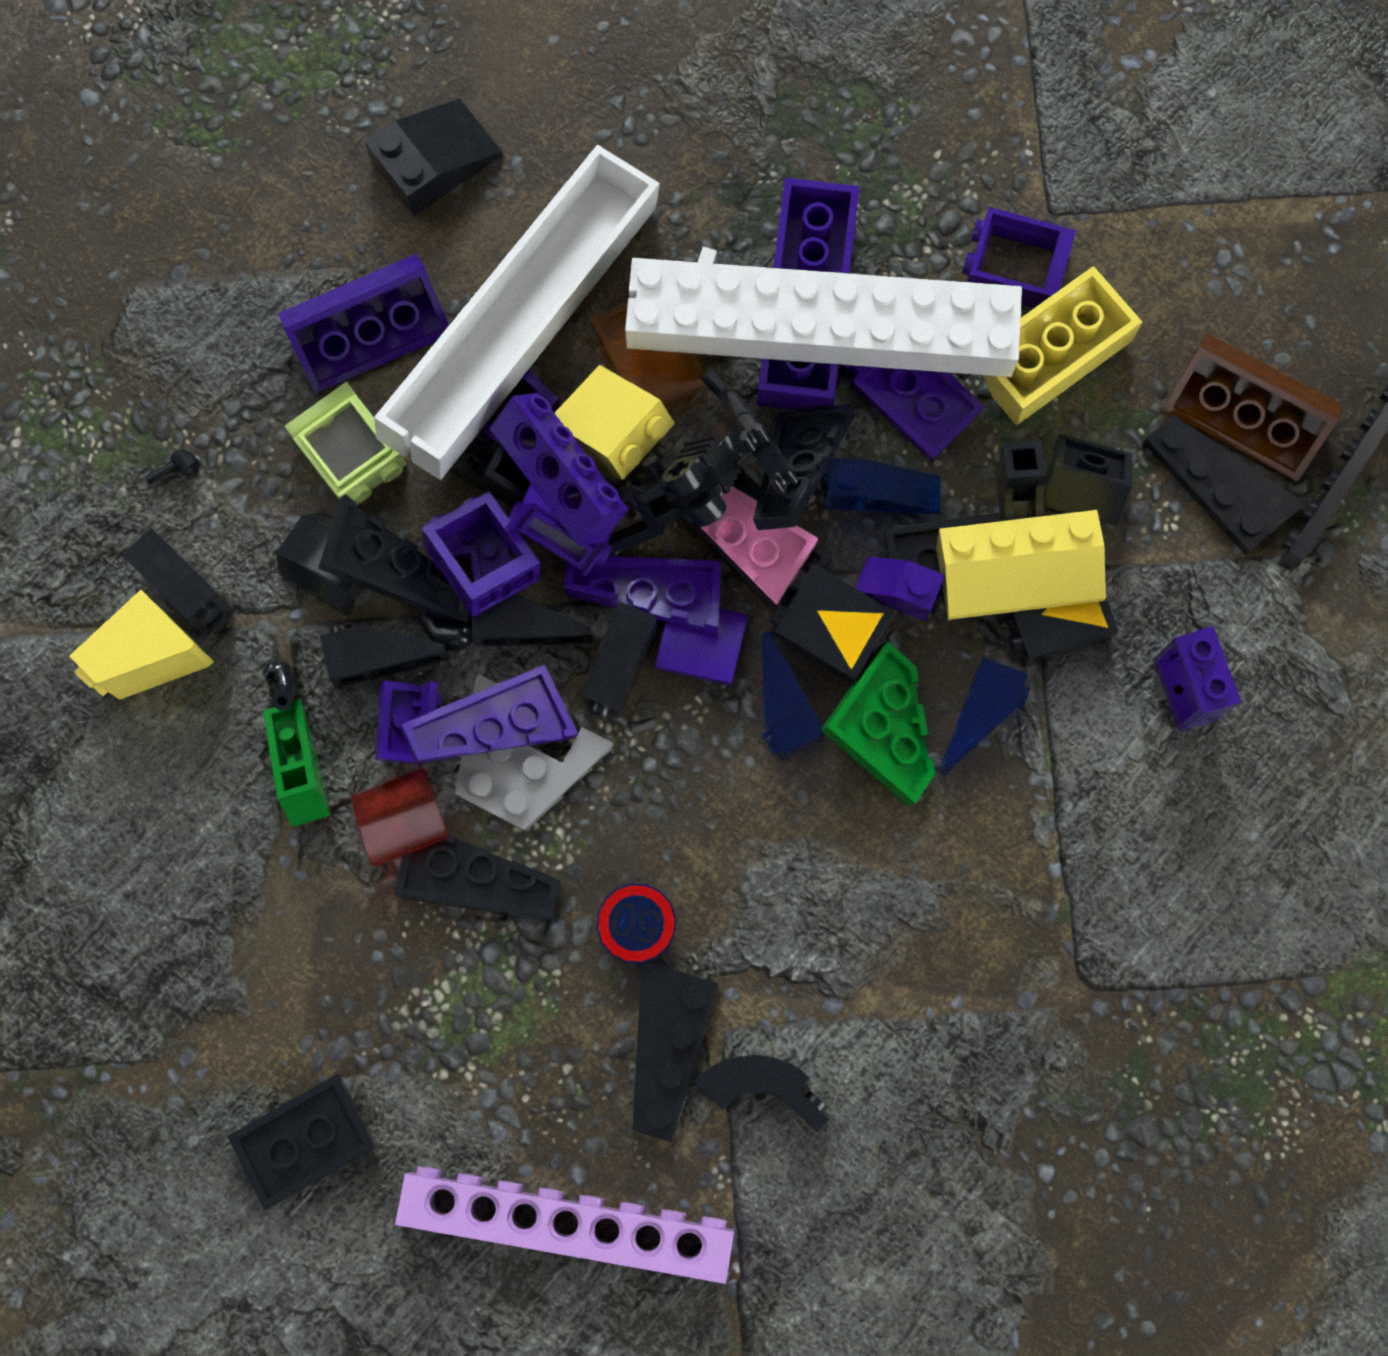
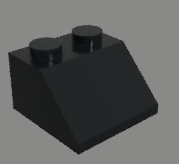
M1059 434L1044 487L1043 506L1048 507L1057 514L1097 510L1100 525L1110 524L1118 526L1132 488L1133 454Z

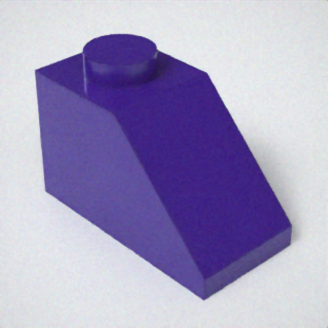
M867 557L855 589L881 605L926 622L945 575L908 560Z

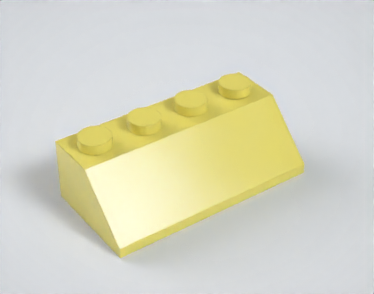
M1093 266L1020 318L1019 360L1012 376L983 375L993 399L1017 426L1134 341L1142 321Z
M1097 510L939 529L936 551L940 573L945 575L942 586L948 620L1101 602L1106 599L1105 548Z

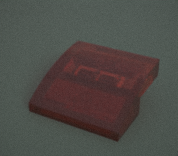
M425 768L351 796L358 826L371 864L374 867L449 838L438 808L439 804Z

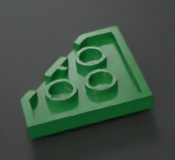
M886 641L876 650L820 731L907 806L916 804L934 777L935 769L933 758L928 759L925 737L928 736L923 704L919 705L915 683L919 682L917 667L891 643Z

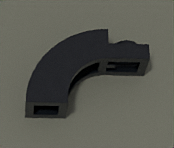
M1041 440L1002 443L998 475L1000 521L1044 516L1043 494L1047 471Z
M745 1055L730 1058L710 1067L694 1080L723 1110L734 1099L745 1093L763 1091L772 1093L784 1100L816 1132H819L829 1121L823 1114L828 1107L812 1091L809 1090L806 1095L799 1091L810 1077L792 1064L774 1057Z

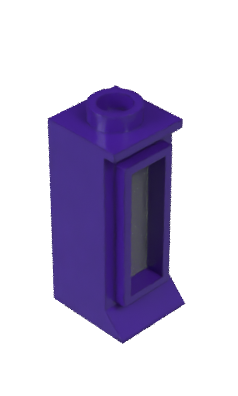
M531 483L523 502L517 501L504 529L519 531L582 570V575L584 576L588 574L594 565L601 567L612 550V547L608 545L611 533L602 542L578 546Z

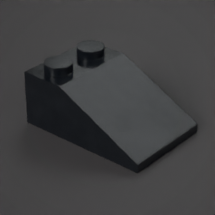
M460 98L395 120L364 141L372 164L413 216L503 156L500 148Z

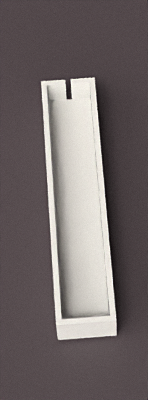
M597 145L374 417L376 439L404 457L411 452L413 463L441 480L656 209L660 183Z
M632 258L629 285L630 298H628L625 328L627 349L1003 377L1012 376L1019 360L1022 286Z

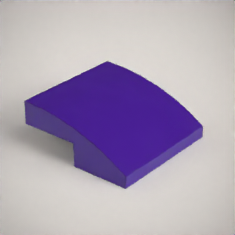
M719 608L718 635L666 622L655 669L732 686L748 614Z

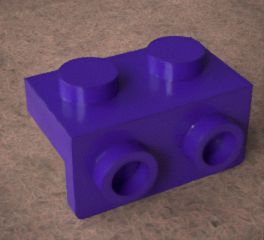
M384 680L380 683L375 760L415 765L424 764H416L402 735L400 726L403 723L441 708L442 699L441 695L437 693V682L429 681L419 685Z

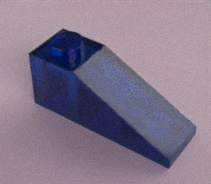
M832 458L826 472L825 509L939 515L941 476L871 460Z
M768 630L762 633L760 642L763 728L766 731L761 734V737L771 755L778 753L781 760L784 761L824 739L825 734L820 731L822 725Z
M983 657L975 672L939 773L944 775L949 773L1004 723L1016 708L1023 709L1030 691L1029 687L1024 686L1028 676L1027 673Z

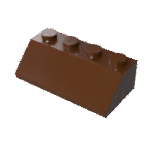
M1206 332L1162 410L1175 415L1189 425L1298 482L1338 422L1342 404Z

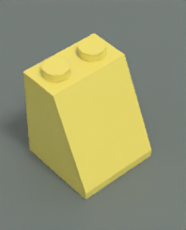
M601 365L589 375L555 412L563 425L572 432L574 439L586 455L593 459L599 472L621 480L627 477L675 424L660 399Z
M142 590L136 593L69 656L79 666L74 671L75 674L90 688L93 687L102 696L109 692L119 700L205 669L214 663L199 645Z

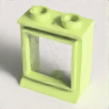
M348 382L339 386L285 425L292 440L338 500L346 494L357 502L356 505L364 502L371 495L372 489L383 481L388 483L396 479L402 473L403 467L407 465L404 456L376 439L374 417L352 390Z

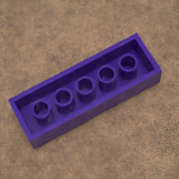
M785 177L773 268L849 274L860 186ZM762 359L756 405L790 410L833 406L838 364Z

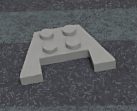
M478 674L473 694L497 685V683ZM581 727L563 762L530 746L462 756L455 795L526 832L562 798V795L578 780H581L603 756L605 757L614 745L613 742Z

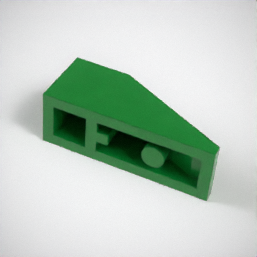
M301 699L293 701L286 710H279L275 707L264 710L263 715L277 800L291 826L295 827L330 816L326 788Z

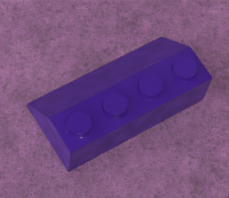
M417 254L278 313L284 330L315 394L437 341L449 326L427 271Z

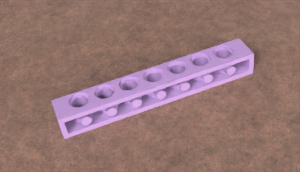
M417 1166L416 1173L409 1172L404 1175L395 1225L726 1284L734 1229L726 1228L727 1220L702 1216L701 1223L685 1221L686 1213L668 1209H661L660 1216L644 1213V1205L621 1202L620 1209L603 1206L604 1198L589 1195H580L579 1202L562 1199L563 1191L539 1187L537 1195L522 1192L523 1184L503 1180L498 1181L497 1187L481 1185L482 1177L458 1173L457 1180L441 1178L442 1170L424 1166ZM440 1189H446L454 1196L455 1204L449 1213L440 1212L434 1204L435 1195ZM479 1197H489L495 1203L496 1212L491 1220H483L476 1215L474 1207ZM520 1204H529L536 1210L537 1219L533 1226L522 1227L517 1223L515 1211ZM569 1211L576 1216L578 1220L576 1232L566 1235L558 1231L555 1224L558 1213ZM610 1218L617 1223L619 1235L615 1240L605 1242L597 1236L596 1225L601 1219ZM643 1226H653L659 1231L660 1242L655 1248L645 1249L637 1242V1231ZM685 1233H693L701 1240V1249L694 1256L683 1255L677 1247L678 1239Z

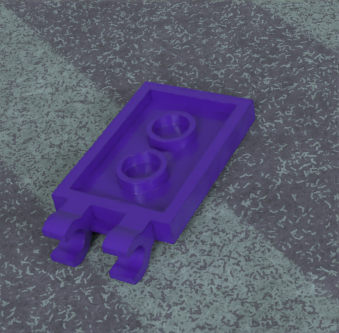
M840 364L846 371L856 375L850 385L931 463L985 409V406L949 372Z

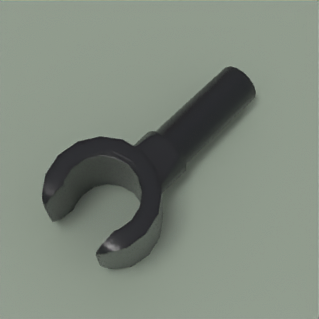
M178 449L171 455L170 462L146 475L145 479L149 484H152L166 475L175 472L177 469L184 476H190L200 468L201 463L192 453L185 449Z

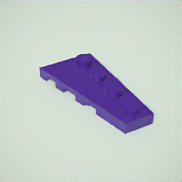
M608 556L601 567L594 565L586 576L582 575V570L566 561L565 596L615 609L620 601L655 616L658 620L718 635L721 561Z
M545 664L410 720L400 726L402 735L416 764L573 739L578 736V732Z

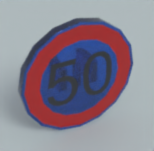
M631 883L616 888L604 899L597 913L596 929L601 944L613 957L625 963L643 964L657 959L669 948L676 933V915L672 903L660 890L648 884Z

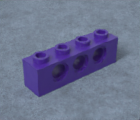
M540 393L511 397L490 427V430L578 546L604 541L629 509L619 498L616 489L609 485L596 468L593 459L586 455L574 439L572 432L563 425L551 409L550 403Z

